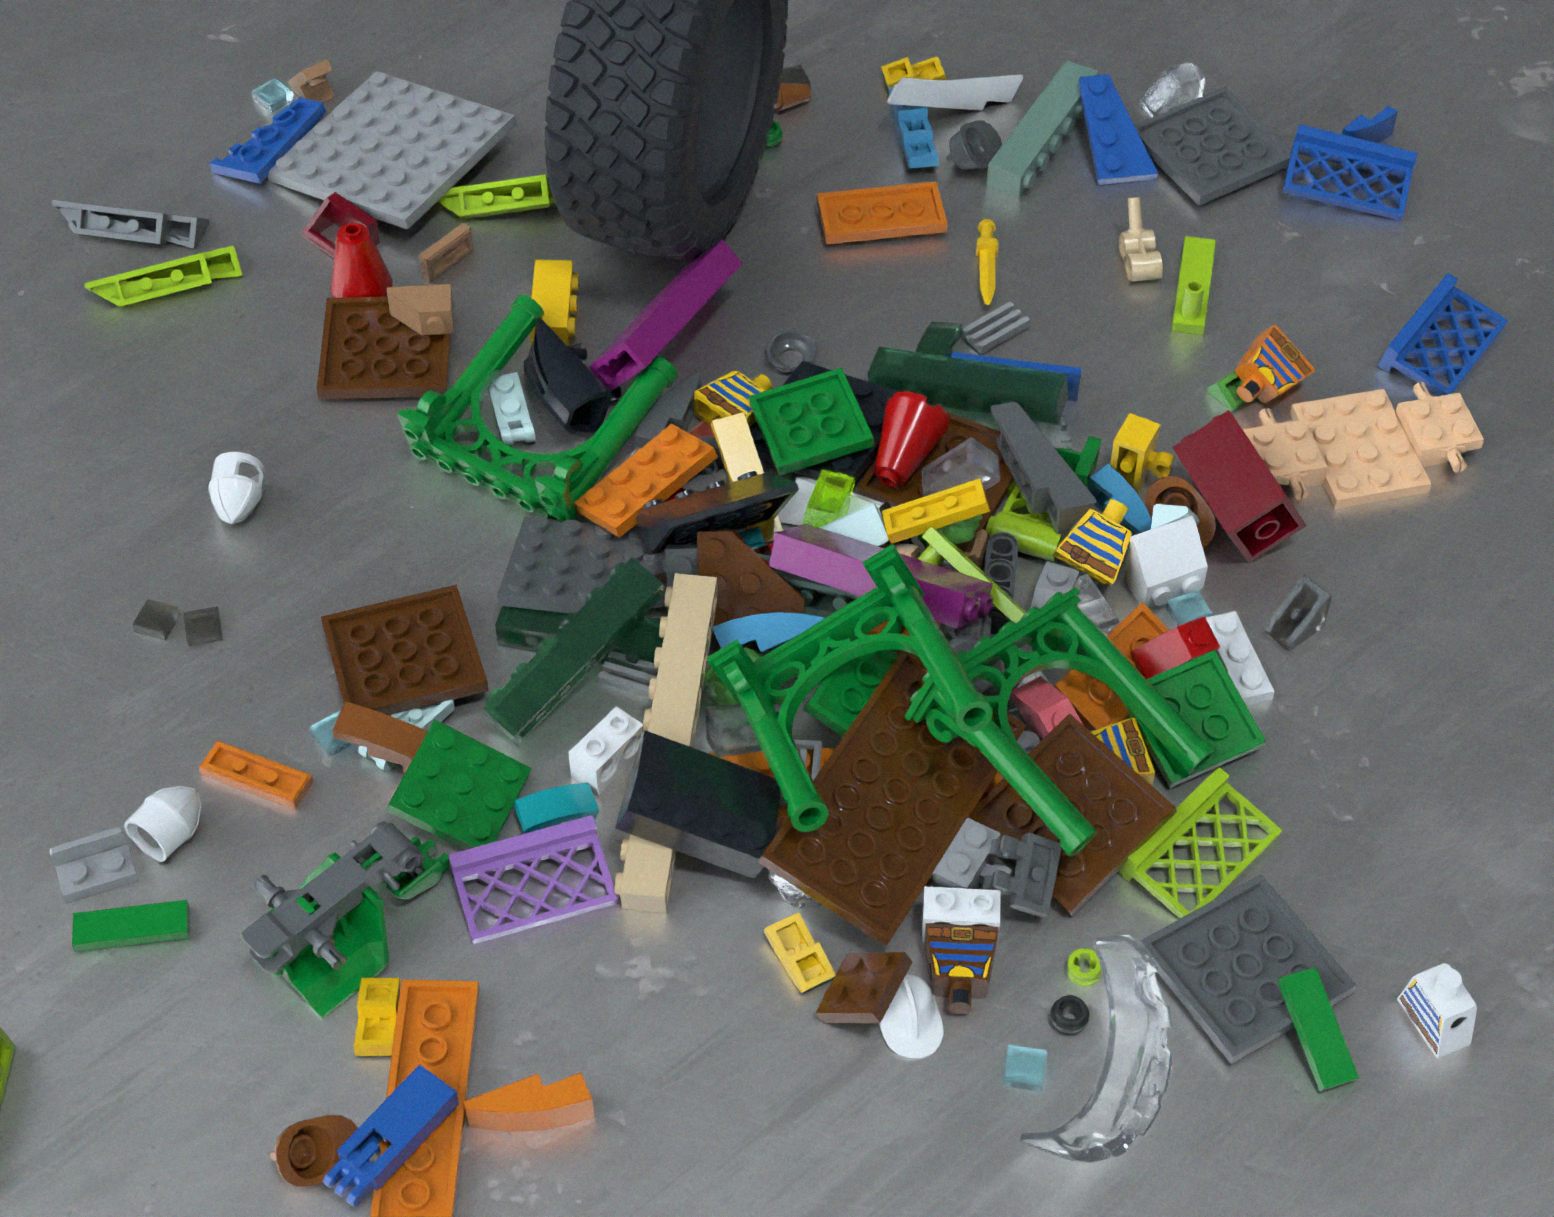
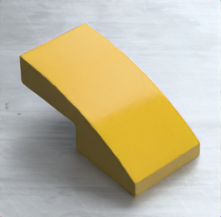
M938 56L911 65L907 57L881 66V71L888 88L894 87L902 78L947 80Z
M800 912L764 929V933L777 957L801 993L835 978L836 974L819 942H814Z
M361 978L357 1001L358 1021L353 1045L355 1056H392L400 996V978Z

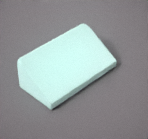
M871 503L819 527L875 546H881L889 542L883 516L875 503Z
M1156 504L1153 507L1151 529L1191 515L1195 519L1196 525L1199 524L1200 519L1187 506Z

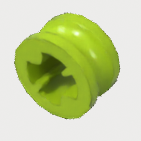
M1087 948L1073 951L1069 956L1067 968L1071 981L1076 985L1084 987L1092 986L1100 980L1102 960L1099 954ZM1081 962L1089 963L1088 973L1080 972Z

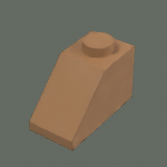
M451 284L387 287L390 315L421 335L454 334V305Z

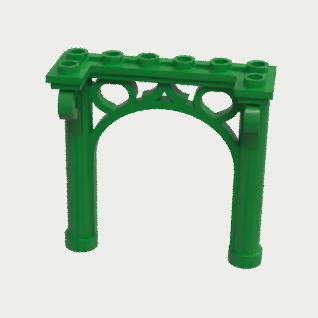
M519 295L511 304L509 314L447 392L442 395L429 390L419 400L416 411L407 408L406 411L401 409L397 415L402 426V432L408 441L409 450L417 458L422 460L427 458L448 473L453 471L462 475L472 485L479 486L480 484L490 489L493 494L501 499L509 498L517 502L521 508L532 513L535 511L544 515L547 519L558 520V522L562 523L563 521L575 520L577 518V509L574 502L594 487L665 388H670L679 374L669 361L656 356L640 372L598 431L589 440L573 449L553 454H535L510 447L497 439L486 427L482 420L481 407L483 397L489 386L535 328L537 320L539 318L542 319L544 316L542 307L535 300L526 295ZM471 406L473 419H461ZM462 432L479 433L478 441L470 446H464L454 441L456 436ZM486 448L488 454L492 456L491 463L478 457L485 452ZM554 468L555 470L553 477L544 474L543 477L537 476L535 480L532 478L541 469ZM517 469L524 471V479L509 471Z
M894 544L862 562L877 587L753 662L736 639L706 658L736 702L742 707L788 805L787 814L795 829L802 832H810L821 827L828 818V809L794 743L792 735L793 721L799 706L808 693L824 677L841 665L876 651H907L922 660L960 730L964 732L979 731L990 722L993 715L992 708L986 697L976 690L922 598L925 595ZM889 621L879 634L868 635L872 629ZM903 625L910 636L900 634ZM799 676L791 688L778 690L781 685ZM774 704L782 705L779 715H777Z
M1076 587L1065 594L1061 592L1055 593L1042 608L1032 607L1017 623L1013 620L1009 621L994 637L990 638L989 635H986L973 646L971 651L966 653L962 650L956 654L972 683H975L977 680H986L993 684L996 689V696H985L993 710V720L991 719L983 729L976 732H964L959 729L951 715L950 709L928 672L922 678L924 685L911 696L910 701L912 704L904 716L908 721L914 719L916 723L926 718V724L930 733L940 742L947 743L957 736H961L972 746L977 747L1061 841L1059 846L1069 857L1074 856L1085 848L1096 837L1098 831L1030 758L1013 736L1007 717V704L1012 688L1019 681L1038 671L1054 668L1072 669L1087 673L1108 685L1189 774L1198 770L1216 752V748L1207 739L1202 740L1078 606L1081 599L1078 597L1080 591ZM1028 643L1029 646H1032L1033 652H1025L1019 648ZM1002 660L1005 666L1004 674L991 666Z

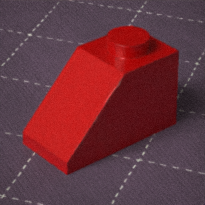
M1203 616L1165 632L1132 650L1130 654L1139 672L1148 679L1208 652L1217 651L1220 645L1207 619Z

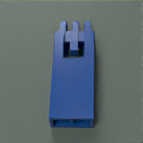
M419 1064L337 1150L339 1162L326 1174L323 1183L329 1188L334 1187L338 1183L335 1192L341 1197H345L350 1192L347 1202L357 1206L373 1188L378 1191L459 1105L457 1091ZM382 1140L391 1142L392 1144L374 1163L369 1160L374 1154L378 1155L381 1152L378 1144Z

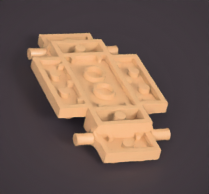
M1421 382V385L1417 383L1412 388L1418 400L1398 403L1396 412L1385 389H1378L1292 404L1290 414L1293 421L1278 423L1271 409L1267 408L1266 411L1262 409L1258 413V417L1263 426L1243 429L1278 483L1290 485L1297 500H1300L1301 497L1302 499L1308 497L1309 491L1306 487L1324 485L1334 509L1429 493L1431 482L1423 467L1444 464L1449 461L1454 472L1457 473L1458 470L1462 472L1466 469L1467 464L1461 454L1466 451L1482 449L1484 438L1460 392L1442 396H1431L1424 382Z

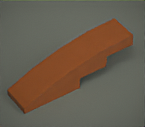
M345 702L332 729L333 738L367 747L368 756L400 764L403 767L404 774L428 732L387 714L350 702Z

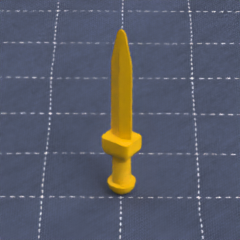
M983 219L979 222L978 231L981 233V237L977 239L976 256L980 257V290L986 305L991 304L996 289L995 257L998 255L999 248L998 240L993 238L996 225L991 219Z

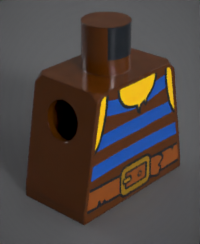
M926 923L924 950L931 992L936 997H948V1009L950 1012L966 1014L971 1011L972 999L987 997L996 955L999 927Z

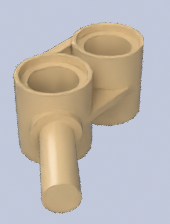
M1140 197L1128 198L1130 229L1120 232L1119 250L1126 266L1129 282L1161 279L1163 275L1162 257L1160 252L1156 251L1153 230L1142 228Z

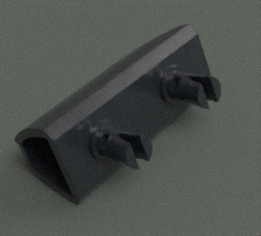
M539 318L528 357L524 361V372L527 381L537 397L568 433L581 438H591L603 424L610 402L620 400L622 394L621 387L619 385L612 391H609L584 364L587 360V349L581 348L582 343L566 345Z

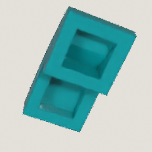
M588 782L542 790L517 799L513 804L524 834L593 815L595 820L599 813L598 805Z

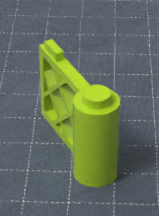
M1014 480L1008 489L1010 496L1003 510L999 511L996 517L990 516L986 532L990 537L998 532L1009 533L1018 541V552L1055 563L1057 558L1052 554L1063 541L1068 530L1063 534L1057 535L1053 524L1045 520L1050 518L1047 510L1043 513L1032 514ZM1026 507L1030 513L1022 515L1012 512V510Z

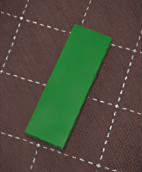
M187 900L73 913L72 947L74 952L189 939V904Z
M1314 967L1279 978L1277 980L1319 1091L1321 1092L1359 1079L1317 968Z

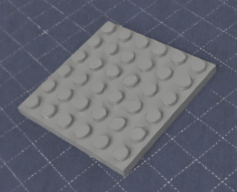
M376 71L303 138L296 142L283 157L279 158L276 161V165L268 172L267 179L270 182L322 200L336 192L371 217L408 230L517 124L513 114Z

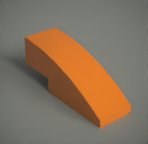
M581 1072L543 1086L539 1074H535L463 1101L469 1127L491 1131L525 1132L547 1130L572 1125L595 1117L593 1099Z

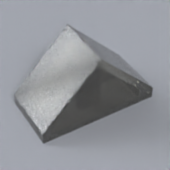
M1303 575L1262 630L1287 651H1291L1325 626L1332 596L1310 577Z

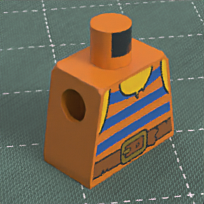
M1274 324L1255 338L1235 368L1236 374L1243 381L1237 388V394L1245 402H1252L1257 397L1262 403H1267L1313 373L1316 369Z

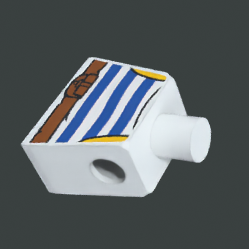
M1443 963L1412 977L1397 1000L1436 1058L1438 1059L1470 1045L1477 1006L1462 984L1461 974L1452 969L1449 964Z

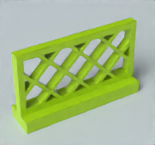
M1220 767L1176 808L1177 812L1142 847L1131 854L1127 862L1118 871L1128 882L1133 878L1136 879L1179 919L1217 899L1283 831L1227 783L1230 775ZM1224 797L1229 799L1237 806L1238 815H1220L1219 802ZM1198 822L1214 823L1215 838L1197 837L1196 824ZM1221 823L1239 824L1241 839L1223 838ZM1246 824L1259 825L1268 835L1263 840L1248 839ZM1191 845L1192 860L1174 859L1173 846ZM1198 845L1216 846L1218 861H1200ZM1224 847H1242L1243 860L1241 862H1225ZM1166 854L1167 859H1161ZM1152 867L1168 868L1169 883H1157L1147 872ZM1175 868L1193 869L1195 884L1176 883ZM1201 869L1219 870L1220 883L1218 885L1202 884ZM1226 870H1232V871L1227 875ZM1177 892L1196 893L1197 906L1191 912L1178 902ZM1203 893H1209V894L1204 898Z

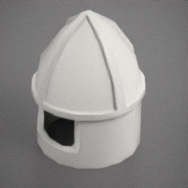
M227 452L215 458L208 491L215 511L221 520L229 524L240 523L252 514L256 504L261 500L264 466L258 458L242 452ZM247 462L253 465L259 471V474L251 478L238 475L240 464Z
M176 786L160 789L144 800V804L124 823L125 832L130 840L150 858L159 862L166 861L183 842H187L192 837L198 826L201 811L198 791L194 788ZM138 826L146 830L158 842L160 847L154 848L139 835Z

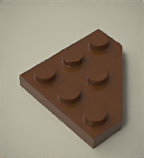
M734 529L697 531L699 576L717 577L718 600L713 627L733 619L755 614L777 612L806 614L805 596L782 578L775 568L770 567L769 562L745 543L743 538Z

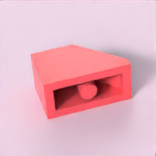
M1041 676L1019 686L1010 693L1031 732L1038 735L1041 741L1069 713L1083 725L1069 699Z

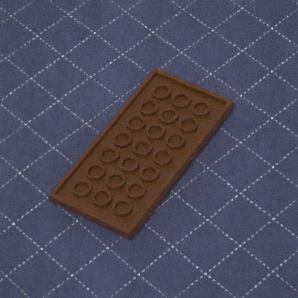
M902 651L813 780L828 809V818L825 823L816 830L802 832L793 827L788 817L758 861L885 947L894 936L962 825L969 818L998 772L977 747L972 746L961 736L943 743L930 733L926 724V718L916 723L914 719L908 721L904 717L912 704L910 701L911 696L924 685L922 678L928 672L922 660L907 651ZM1007 712L1010 729L1017 741L1027 725Z

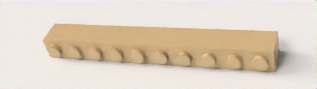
M675 573L673 587L667 586L665 592V607H668L669 610L668 616H662L660 621L659 636L664 639L662 647H656L654 668H658L657 678L651 677L649 699H653L652 709H645L643 730L694 748L708 662L706 658L709 655L712 627L714 625L718 600L717 577ZM631 834L629 839L623 838L620 859L625 861L624 871L617 872L615 880V894L620 895L622 909L667 914L676 850Z

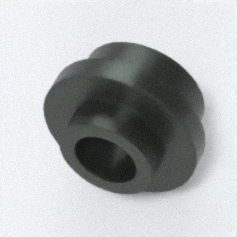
M1066 995L1058 999L1052 1005L1050 1013L1053 1025L1058 1030L1070 1034L1082 1031L1087 1026L1090 1016L1089 1009L1084 1001L1074 995ZM1065 1014H1072V1015H1074L1076 1018H1075V1019H1068V1018L1064 1017L1063 1015H1065Z

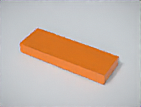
M218 740L199 766L200 773L203 776L295 810L313 784L311 774Z

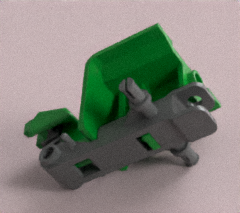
M382 821L376 824L370 831L369 836L359 844L352 840L350 846L353 849L344 856L340 857L336 852L328 855L327 859L296 890H285L283 887H276L267 875H261L262 882L257 878L254 882V887L266 897L265 903L272 909L241 932L245 943L250 947L252 959L264 972L273 974L276 978L282 975L323 1020L359 991L361 978H376L385 970L389 963L383 899L377 893L388 888L397 898L408 900L438 884L442 874L450 867L449 857L446 853H443L436 859L430 858L438 851L436 843L432 839L421 844L420 839L417 837L409 840L393 823Z

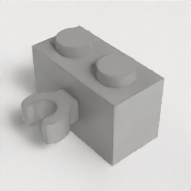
M967 818L934 870L932 887L979 889L981 884L984 883L985 875L994 876L996 871H1000L1011 876L1012 870L1005 865H994L998 857L989 854L992 840H1000L1001 833Z

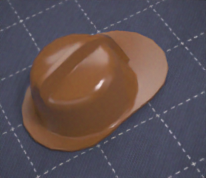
M1176 476L1163 477L1151 485L1145 497V506L1151 519L1153 507L1156 504L1187 506L1200 519L1197 529L1202 547H1205L1213 539L1216 530L1215 516L1194 486L1187 480Z
M326 1115L298 1121L290 1125L279 1135L274 1151L269 1153L270 1159L275 1161L278 1171L284 1180L296 1187L323 1183L326 1174L339 1162L337 1150L358 1127L351 1119L342 1115Z

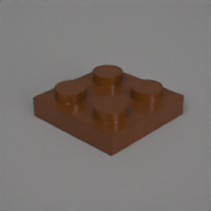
M905 952L848 953L842 961L840 969L830 987L825 992L815 1014L823 1023H881L913 961Z

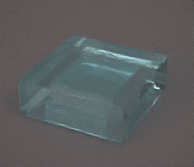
M275 78L252 91L253 100L270 113L294 100L293 91Z
M1198 590L1167 600L1166 609L1177 626L1203 616L1205 618L1214 616Z
M341 711L309 727L311 736L328 758L353 745V743L333 738L332 729Z
M1008 1045L1003 1086L1042 1092L1047 1051Z

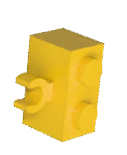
M1129 413L1114 438L1110 466L1123 476L1136 493L1139 494L1151 472L1158 478L1170 476L1173 470L1170 466L1175 456L1168 452H1156L1161 424Z

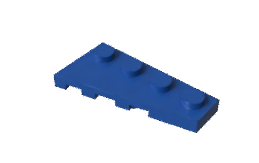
M1109 74L1079 77L1078 86L1097 185L1157 180L1158 172Z
M298 98L273 116V123L271 125L258 127L251 132L252 138L245 144L236 143L229 148L230 155L223 160L216 158L210 162L209 165L212 172L261 184L269 175L268 172L276 165V161L303 138L326 113L324 103Z

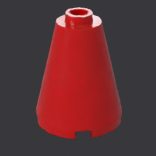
M348 223L342 226L337 232L330 290L333 298L387 297V287H393L392 276L367 227L359 223Z
M896 392L886 403L874 472L880 483L887 487L894 488L904 485L948 430L950 418L947 412L939 404H936L935 408L925 403L927 397L921 394Z

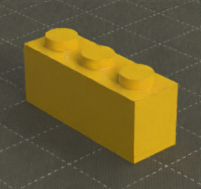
M535 260L532 299L544 311L542 320L566 345H569L570 337H576V318H572V314L578 313V296L574 295V292H579L580 275L579 273H574L573 260ZM537 325L529 334L530 345H532Z

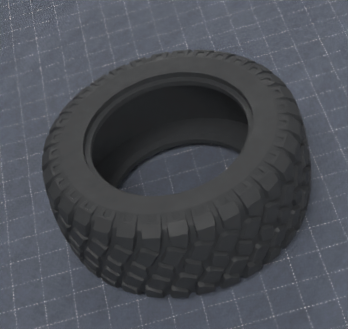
M571 0L566 3L560 24L563 29L557 35L553 58H556L555 65H551L548 90L551 93L546 100L545 121L548 124L545 127V149L547 151L545 158L549 185L554 201L563 221L572 231L594 241L622 250L684 260L696 259L725 236L747 199L750 186L753 185L759 169L758 161L762 160L768 141L766 134L771 130L775 113L773 105L777 104L781 84L778 79L782 75L785 53L782 50L786 47L788 0Z

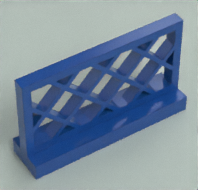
M1299 124L1292 143V151L1282 192L1402 221L1417 152ZM1302 154L1313 157L1314 161L1304 165L1297 155ZM1331 161L1342 164L1344 168L1334 172L1327 162ZM1320 166L1327 176L1316 180L1309 170ZM1356 169L1368 170L1374 175L1363 179ZM1349 173L1356 183L1346 187L1339 177ZM1301 174L1309 182L1306 186L1291 183L1292 178ZM1386 176H1393L1404 180L1402 183L1393 186ZM1379 180L1386 191L1376 195L1369 184ZM1332 181L1339 191L1334 194L1326 192L1322 185ZM1362 189L1369 199L1364 201L1357 200L1351 193ZM1392 196L1398 204V209L1386 207L1381 200Z
M1447 273L1388 345L1377 366L1386 372H1389L1394 367L1420 384L1424 382L1427 389L1438 396L1452 394L1499 335L1508 320L1456 288L1455 285L1459 279ZM1456 300L1465 306L1467 311L1455 312L1451 302ZM1478 319H1486L1496 327L1482 329ZM1449 320L1452 330H1440L1437 321ZM1458 320H1470L1473 329H1460ZM1476 337L1479 347H1467L1464 338ZM1443 338H1455L1458 348H1446ZM1422 339H1435L1437 348L1425 349ZM1449 356H1462L1465 366H1452ZM1419 357L1422 367H1414L1406 362L1405 359ZM1428 357H1441L1443 366L1431 367ZM1434 375H1447L1450 383L1448 388L1436 381Z

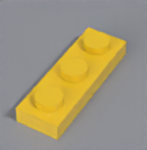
M979 478L883 510L882 514L890 543L893 544L923 534L931 526L938 529L990 512L984 486Z

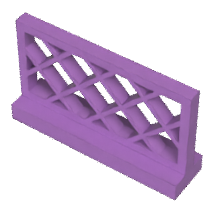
M593 815L448 855L451 874L457 888L473 944L618 904V898L615 894V888L597 835V827ZM588 847L593 848L595 859L589 869L572 861L577 850ZM551 858L561 863L553 879L536 871L541 860ZM597 866L599 867L601 874L594 872ZM567 867L585 875L576 890L558 882ZM515 868L525 873L517 889L500 881L505 870ZM531 877L549 885L540 900L522 892ZM479 878L489 883L479 899L466 892L463 882ZM591 878L605 886L607 895L593 899L582 894V891ZM495 887L512 895L504 910L486 902ZM554 888L572 897L566 907L556 909L546 904ZM518 898L535 906L530 917L519 919L509 914ZM469 902L476 905L473 911L471 910ZM481 909L499 917L494 927L477 931L475 919Z

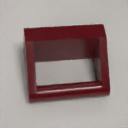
M336 192L324 200L302 231L304 238L332 258H334L335 244L320 233L333 224L340 228L348 223L362 224L367 227L375 245L377 246L380 243L377 220Z

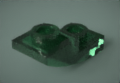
M932 321L919 341L912 360V368L923 369L927 373L943 371L951 362L952 347L963 336L962 324Z

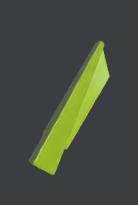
M546 174L450 188L437 201V203L443 205L461 220L551 207V205H556Z
M232 245L84 283L86 289L119 307L211 284V279L242 276V271L235 247Z

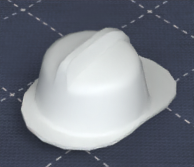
M906 974L879 1025L888 1047L897 1055L908 1059H922L933 1054L940 1046L944 1035L943 1022L934 995L928 984L918 976Z

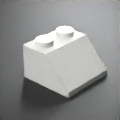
M1191 515L1130 537L1124 582L1139 604L1143 602L1148 608L1155 605L1161 606L1172 599L1186 594H1194L1204 588L1208 565L1193 516Z

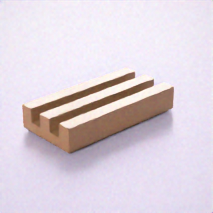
M465 223L460 224L419 254V260L422 261L420 268L424 270L421 273L423 279L430 283L474 250L470 226Z

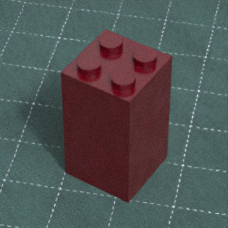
M1230 410L1214 417L1207 425L1195 433L1185 436L1180 443L1172 447L1224 530L1248 563L1307 526Z

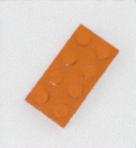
M937 181L817 193V206L826 244L947 232V219Z
M671 423L576 500L574 505L577 512L620 538L637 524L636 517L643 509L644 504L656 499H662L664 502L717 458L715 448Z
M1142 602L1106 636L1138 670L1130 652L1164 634L1169 629ZM1071 669L1054 685L1056 689L1069 699L1081 722L1090 732L1120 722L1128 715L1120 697L1104 682L1087 673Z

